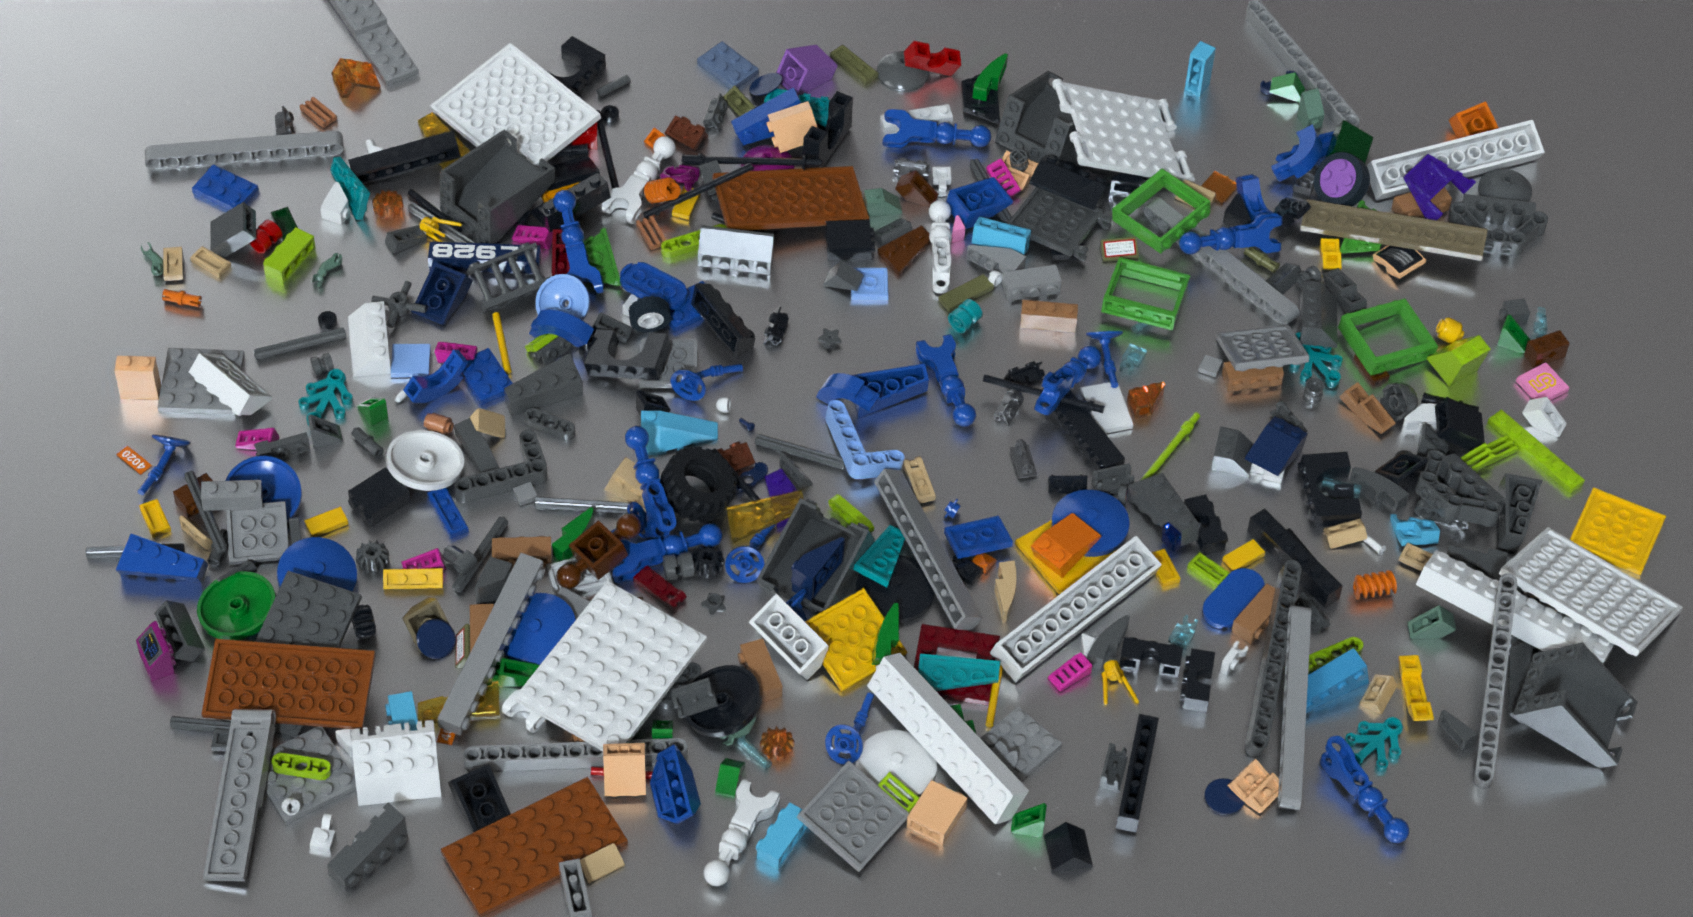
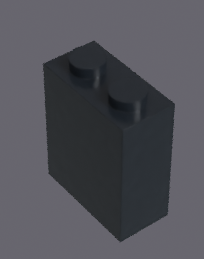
M870 220L826 221L827 260H871L872 252H875V241H871V238H874V227H870Z
M1446 397L1435 406L1438 437L1468 451H1472L1485 443L1481 412L1449 397Z
M386 467L348 490L349 505L352 509H356L360 513L361 518L365 522L368 521L372 526L410 503L409 490L397 481Z

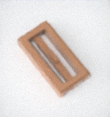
M312 97L311 101L307 100L305 105H300V110L323 129L337 120V115L315 97Z
M653 215L649 216L648 220L643 218L642 222L640 220L636 221V226L650 250L660 248L663 241L667 240ZM643 226H646L647 230L649 231L651 237L653 238V240H654V242H655L654 245H653L652 241L650 240V238H649L648 234L646 233V231H645V229H644Z

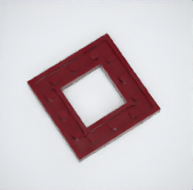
M921 624L914 668L917 671L919 670L920 654L937 655L938 647L977 653L976 659L996 661L990 652L995 644L1000 641V636ZM992 684L936 692L943 699L988 706Z

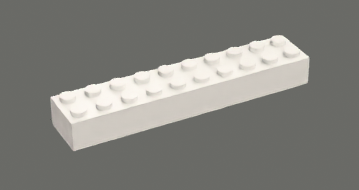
M1529 120L1371 161L1367 168L1370 174V185L1375 199L1378 201L1411 192L1403 177L1427 154L1447 164V167L1455 172L1458 170L1463 173L1462 176L1467 178L1495 169L1537 160L1545 151L1534 121Z
M1137 536L1133 537L997 642L990 654L996 661H1000L1003 669L1015 682H1018L1155 575L1162 564Z
M1436 550L1424 566L1416 585L1493 625L1499 581L1491 579L1484 575L1483 572L1474 570L1464 562L1457 561L1449 557L1448 554ZM1518 590L1516 591L1511 635L1542 651L1583 642L1604 665L1614 644L1608 642L1601 635L1593 633L1586 626L1574 622L1572 618L1565 617L1554 609L1545 607L1535 599L1528 598L1520 594ZM1506 600L1500 602L1504 607L1510 606V603ZM1498 620L1501 626L1508 625L1506 620Z
M901 653L884 656L868 683V688L995 825L1011 820L1029 790Z

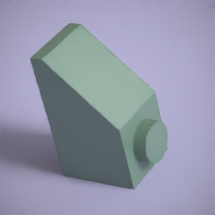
M1316 88L1301 93L1297 118L1304 128L1313 124L1314 128L1318 129L1323 125L1325 114L1319 89Z
M883 188L864 190L863 200L869 217L902 213L899 197Z
M1440 605L1407 622L1412 640L1441 639L1456 631L1453 613Z

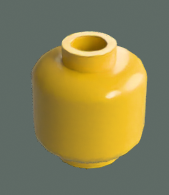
M1450 317L1444 320L1441 319L1435 329L1438 339L1449 344L1461 340L1464 336L1462 323Z

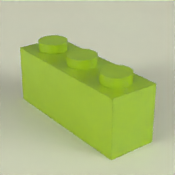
M295 227L291 233L287 234L285 240L276 246L274 252L264 260L265 275L284 284L315 249L314 236Z

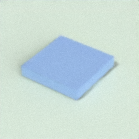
M854 268L862 273L864 278L858 291L851 290V300H888L887 268Z
M392 344L391 378L428 376L430 344Z

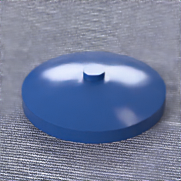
M255 456L240 462L228 474L225 481L261 480L263 503L285 501L287 523L289 518L296 515L301 504L302 489L297 474L284 461L271 456Z
M1098 490L1075 491L1063 497L1053 510L1051 526L1074 513L1102 536L1084 556L1098 557L1112 553L1127 538L1130 525L1128 513L1122 503L1108 493Z
M321 537L305 538L293 543L282 554L277 568L279 588L287 571L352 592L357 581V568L351 554L339 543Z
M535 593L533 597H529L528 608L525 613H521L519 617L521 618L520 624L517 629L513 630L509 646L506 645L503 650L508 659L541 665L576 621V616L571 607L560 597L548 593Z

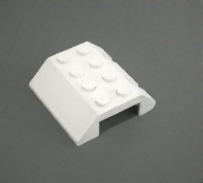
M426 720L425 727H422V721H417V730L411 731L409 722L404 723L405 729L403 730L401 723L384 725V732H381V726H376V735L371 736L369 735L368 727L363 728V734L360 733V728L351 729L359 807L441 797L434 720Z

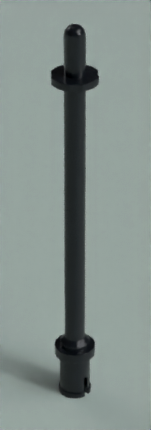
M698 153V155L682 154V165H698V167L715 160L719 164L746 165L752 163V165L802 166L803 170H807V166L823 165L822 159H808L806 154H803L802 159L706 157L703 153Z

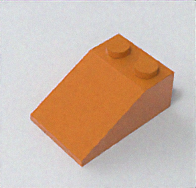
M1486 101L1461 111L1449 119L1458 139L1499 128Z
M1071 513L1046 530L1031 545V549L1037 559L1063 578L1102 536L1074 513Z

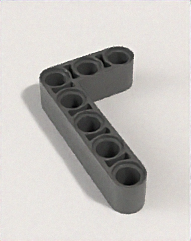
M524 430L519 435L520 450L524 462L457 479L455 482L457 501L467 503L511 492L514 487L529 482L533 486L545 483L548 479L547 463L536 433L533 430Z

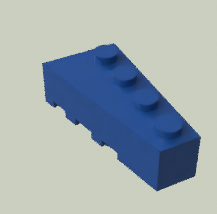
M130 534L116 571L120 575L202 582L208 563L199 557Z

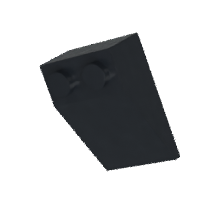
M489 764L448 782L454 799L473 833L511 814Z

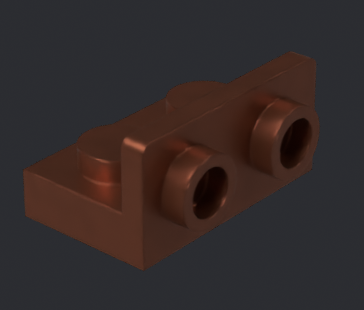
M676 115L664 133L666 136L696 151L703 138H708V134L705 132L706 129L699 124L695 126L691 124L688 118L684 116L680 118Z
M738 441L729 445V449H717L735 471L755 464L747 442L741 444Z

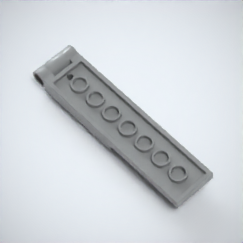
M329 0L386 86L419 74L417 66L387 24V18L374 0Z
M233 709L203 874L205 881H246L258 808L262 807L274 739L275 710Z

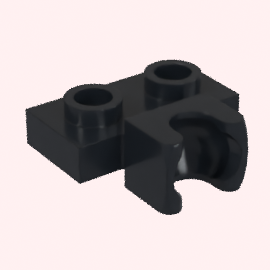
M1286 197L1274 208L1275 211L1273 213L1283 216L1282 225L1284 229H1287L1294 222L1293 218L1300 219L1311 209V206L1308 202Z

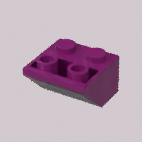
M157 621L152 622L136 639L138 652L151 682L175 674L173 666L176 665L170 642L167 643L164 628H159Z

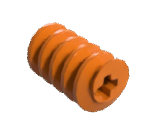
M670 177L649 181L644 186V195L651 204L675 200L681 192L680 186Z
M1390 570L1385 571V573L1379 571L1378 574L1372 572L1370 575L1367 573L1363 574V576L1356 575L1353 581V591L1357 600L1360 599V594L1363 595L1364 599H1367L1368 593L1374 598L1376 591L1379 596H1382L1383 590L1386 595H1390V589H1392L1394 594L1397 591L1396 579Z

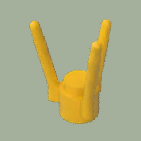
M424 217L420 222V229L436 242L443 241L435 236V233L442 237L446 236L439 231L438 223L462 226L461 223L437 217L432 219Z
M1116 660L1107 661L1103 665L1104 672L1101 673L1103 678L1104 704H1108L1107 679L1110 681L1118 680L1119 683L1124 682L1135 703L1138 704L1139 700L1126 679L1123 670L1120 668L1119 662Z

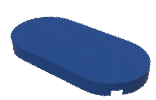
M645 262L630 263L620 272V284L623 289L639 298L660 297L669 303L670 310L680 308L687 301L688 295L685 284Z
M1247 568L1232 571L1204 601L1202 612L1205 621L1214 628H1232L1234 620L1265 586L1263 578L1254 570Z

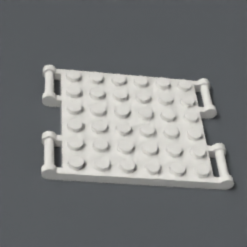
M1055 79L1052 82L1053 89L1056 90L1060 101V110L1071 114L1076 131L1070 133L1069 137L1074 144L1079 165L1150 178L1159 170L1164 169L1182 182L1184 179L1190 182L1195 181L1194 174L1191 173L1186 160V152H1174L1167 131H1174L1176 124L1172 121L1168 109L1169 104L1166 99L1155 100L1062 82L1061 79ZM1160 110L1162 111V114H1163V116H1164L1165 122H1163V119H1162ZM1178 161L1180 162L1184 174L1181 173Z

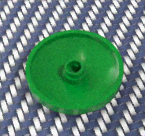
M240 571L220 582L216 579L203 591L197 604V616L202 628L214 638L226 640L245 639L261 630L274 602L276 593L272 584L262 575L254 572Z

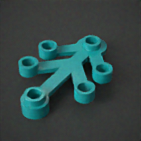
M1297 332L1295 335L1300 341V332ZM1302 344L1309 355V362L1305 363L1304 369L1301 371V380L1306 382L1312 377L1311 369L1314 363L1325 376L1326 384L1329 387H1336L1340 383V373L1335 370H1329L1321 360L1331 362L1333 367H1340L1343 358L1340 355H1330L1332 347L1324 349L1323 346ZM1311 348L1320 349V352L1313 351ZM1290 364V367L1293 369H1298L1301 366Z
M340 369L331 370L326 379L306 385V393L310 396L301 397L298 400L299 408L307 410L310 408V404L320 401L315 412H310L306 417L308 426V416L311 414L322 419V415L329 402L334 409L335 418H345V408L341 407L334 391L337 387L341 393V401L344 405H350L353 402V396L344 385L346 376ZM328 386L326 390L317 393V389Z
M1395 717L1386 719L1384 723L1361 721L1357 728L1358 733L1361 735L1348 733L1345 736V741L1350 747L1355 746L1356 743H1368L1358 754L1354 753L1355 759L1360 766L1363 760L1376 749L1377 761L1375 767L1378 771L1384 772L1389 764L1386 759L1384 741L1389 737L1391 747L1388 756L1393 760L1399 759L1401 749L1398 743V735L1401 734L1403 726L1401 721ZM1369 731H1382L1378 735H1366Z

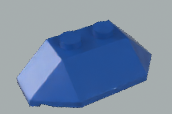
M672 745L657 754V762L653 769L650 785L658 817L679 824L695 815L701 802L691 767L678 747Z

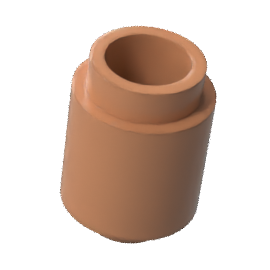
M428 413L424 420V427L428 431L438 432L447 436L448 433L452 432L454 423L450 417L437 413Z

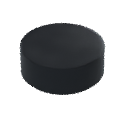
M608 105L602 108L601 115L605 122H615L619 118V110L613 105Z
M331 311L322 312L318 316V324L322 329H332L337 325V316Z

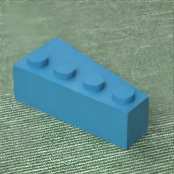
M1354 648L1308 675L1306 713L1369 684L1367 665Z

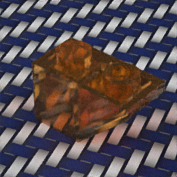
M1164 382L1152 383L1128 390L1127 403L1135 419L1154 413L1164 394Z

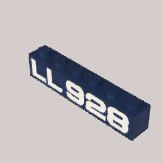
M430 242L428 266L429 270H431L433 263L436 262L453 270L466 272L469 265L475 262L481 264L520 249L519 246L521 245ZM537 245L532 254L540 270L541 246ZM525 254L515 258L522 274H533ZM508 261L498 264L501 273L513 274ZM491 267L481 271L493 273Z

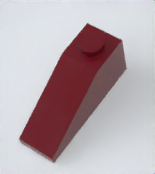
M553 229L552 276L567 274L570 269L565 244L561 239L562 230Z

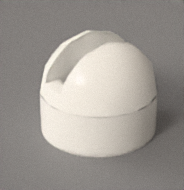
M996 270L991 271L988 280L997 287L1002 282V273Z
M726 397L720 398L716 403L717 409L720 412L729 413L731 399Z
M286 798L282 802L281 807L286 814L295 815L300 809V803L294 798Z

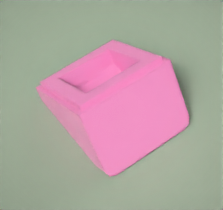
M959 215L955 217L952 243L962 241L965 238V226Z

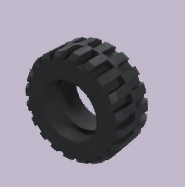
M695 446L694 449L693 447H686L677 451L669 460L660 476V483L664 488L668 503L672 506L674 513L680 514L679 517L683 519L686 517L692 522H696V520H699V522L713 521L724 513L734 498L737 490V479L734 476L733 468L729 467V462L726 459L723 460L721 458L722 455L719 453L715 454L711 449H702V447ZM685 476L699 478L709 487L711 493L696 490L688 483Z

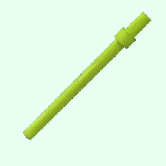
M1195 412L1188 421L1182 424L1181 430L1140 480L1154 476L1183 438L1194 429L1195 423L1201 417L1199 413Z

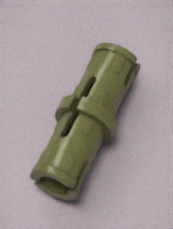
M1248 247L1244 251L1245 256H1248L1258 266L1262 265L1272 273H1275L1280 266V263L1268 257L1267 253L1260 252L1254 247Z

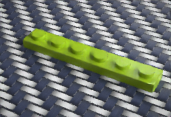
M1502 409L1488 419L1487 424L1500 435H1508V440L1514 442L1513 446H1517L1520 452L1571 494L1584 484L1585 480Z

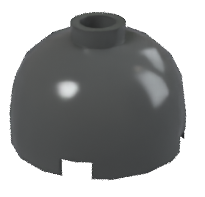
M1402 382L1386 385L1382 390L1384 394L1380 403L1394 421L1404 419L1418 406L1417 394L1408 384Z

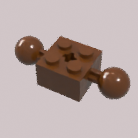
M633 514L622 515L616 523V530L614 532L609 531L599 520L569 544L573 556L578 562L575 564H564L558 569L556 574L558 584L566 589L575 588L581 582V573L586 569L596 579H601L628 556L621 540L623 538H635L640 533L641 522L639 518Z

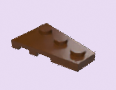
M921 225L878 248L877 253L900 276L906 266H909L913 259L920 255L931 243L929 239L930 233Z

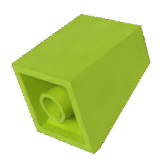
M1477 335L1454 341L1428 356L1427 360L1450 387L1478 371L1491 349L1482 337Z

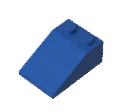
M994 177L949 191L946 200L950 205L951 214L954 218L957 215L960 216L965 229L974 227L979 216L989 219L1013 204V200Z

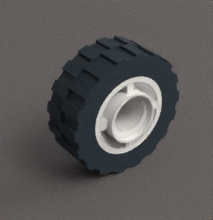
M650 296L637 299V301L630 305L628 310L630 324L638 332H657L664 329L671 322L669 303L660 297Z

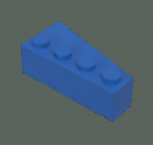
M793 87L732 120L731 123L736 135L744 146L774 136L773 132H769L766 123L769 122L768 114L803 102Z
M925 364L852 375L864 380L866 387L880 394L879 399L870 412L854 403L858 419L928 391L929 377Z

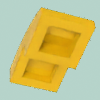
M1321 238L1322 268L1327 270L1339 268L1341 270L1339 239Z

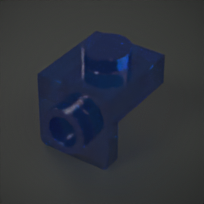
M1170 522L1164 524L1161 541L1173 552L1183 547L1180 546L1182 533Z

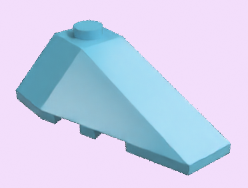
M641 411V427L645 428L649 434V442L646 446L648 455L666 454V451L676 448L678 451L684 449V446L692 444L697 446L718 440V422L664 411Z

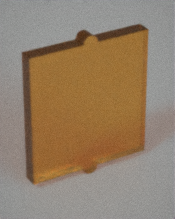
M1214 171L1201 185L1215 192V202L1221 205L1237 190L1235 181L1217 171Z

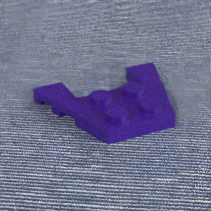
M1429 154L1416 164L1403 179L1425 219L1437 221L1443 213L1430 200L1450 181L1463 194L1476 181L1462 176L1463 173L1458 170L1455 172L1448 168L1447 164Z

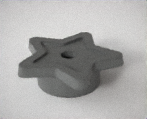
M824 328L823 335L817 339L827 348L834 347L837 343H842L838 337L839 330L830 331Z
M709 592L707 599L701 602V605L708 608L711 615L717 610L725 611L726 607L723 604L725 596Z

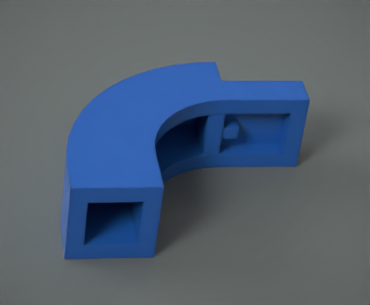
M1313 124L1296 132L1300 142L1297 151L1289 158L1271 166L1279 182L1293 175L1297 179L1302 177L1314 167L1320 158L1322 143Z
M1249 174L1236 177L1237 193L1240 194L1251 218V223L1260 214L1273 213L1264 204L1257 176Z
M541 310L537 318L533 320L529 334L534 338L544 334H554L566 339L575 347H580L588 343L594 328L568 313L557 310Z
M453 349L444 364L436 372L424 377L412 376L403 391L413 403L434 401L449 393L464 378L461 373L469 362L459 350Z
M836 373L827 378L818 391L816 398L826 404L838 398L847 399L870 412L879 399L880 394L864 385L865 381L858 377Z

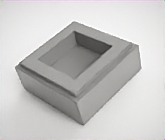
M1205 354L1198 372L1216 378L1223 360Z
M531 482L513 488V493L520 506L534 502L535 497H538Z

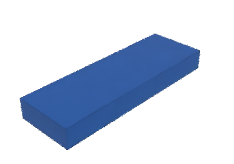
M447 488L427 492L431 504L451 539L469 532V528Z

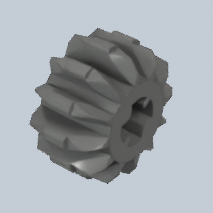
M370 540L368 544L361 543V548H358L356 551V563L361 570L366 569L367 573L371 570L377 573L378 569L383 570L385 565L389 563V551L384 543L379 544L378 540L374 543H371Z

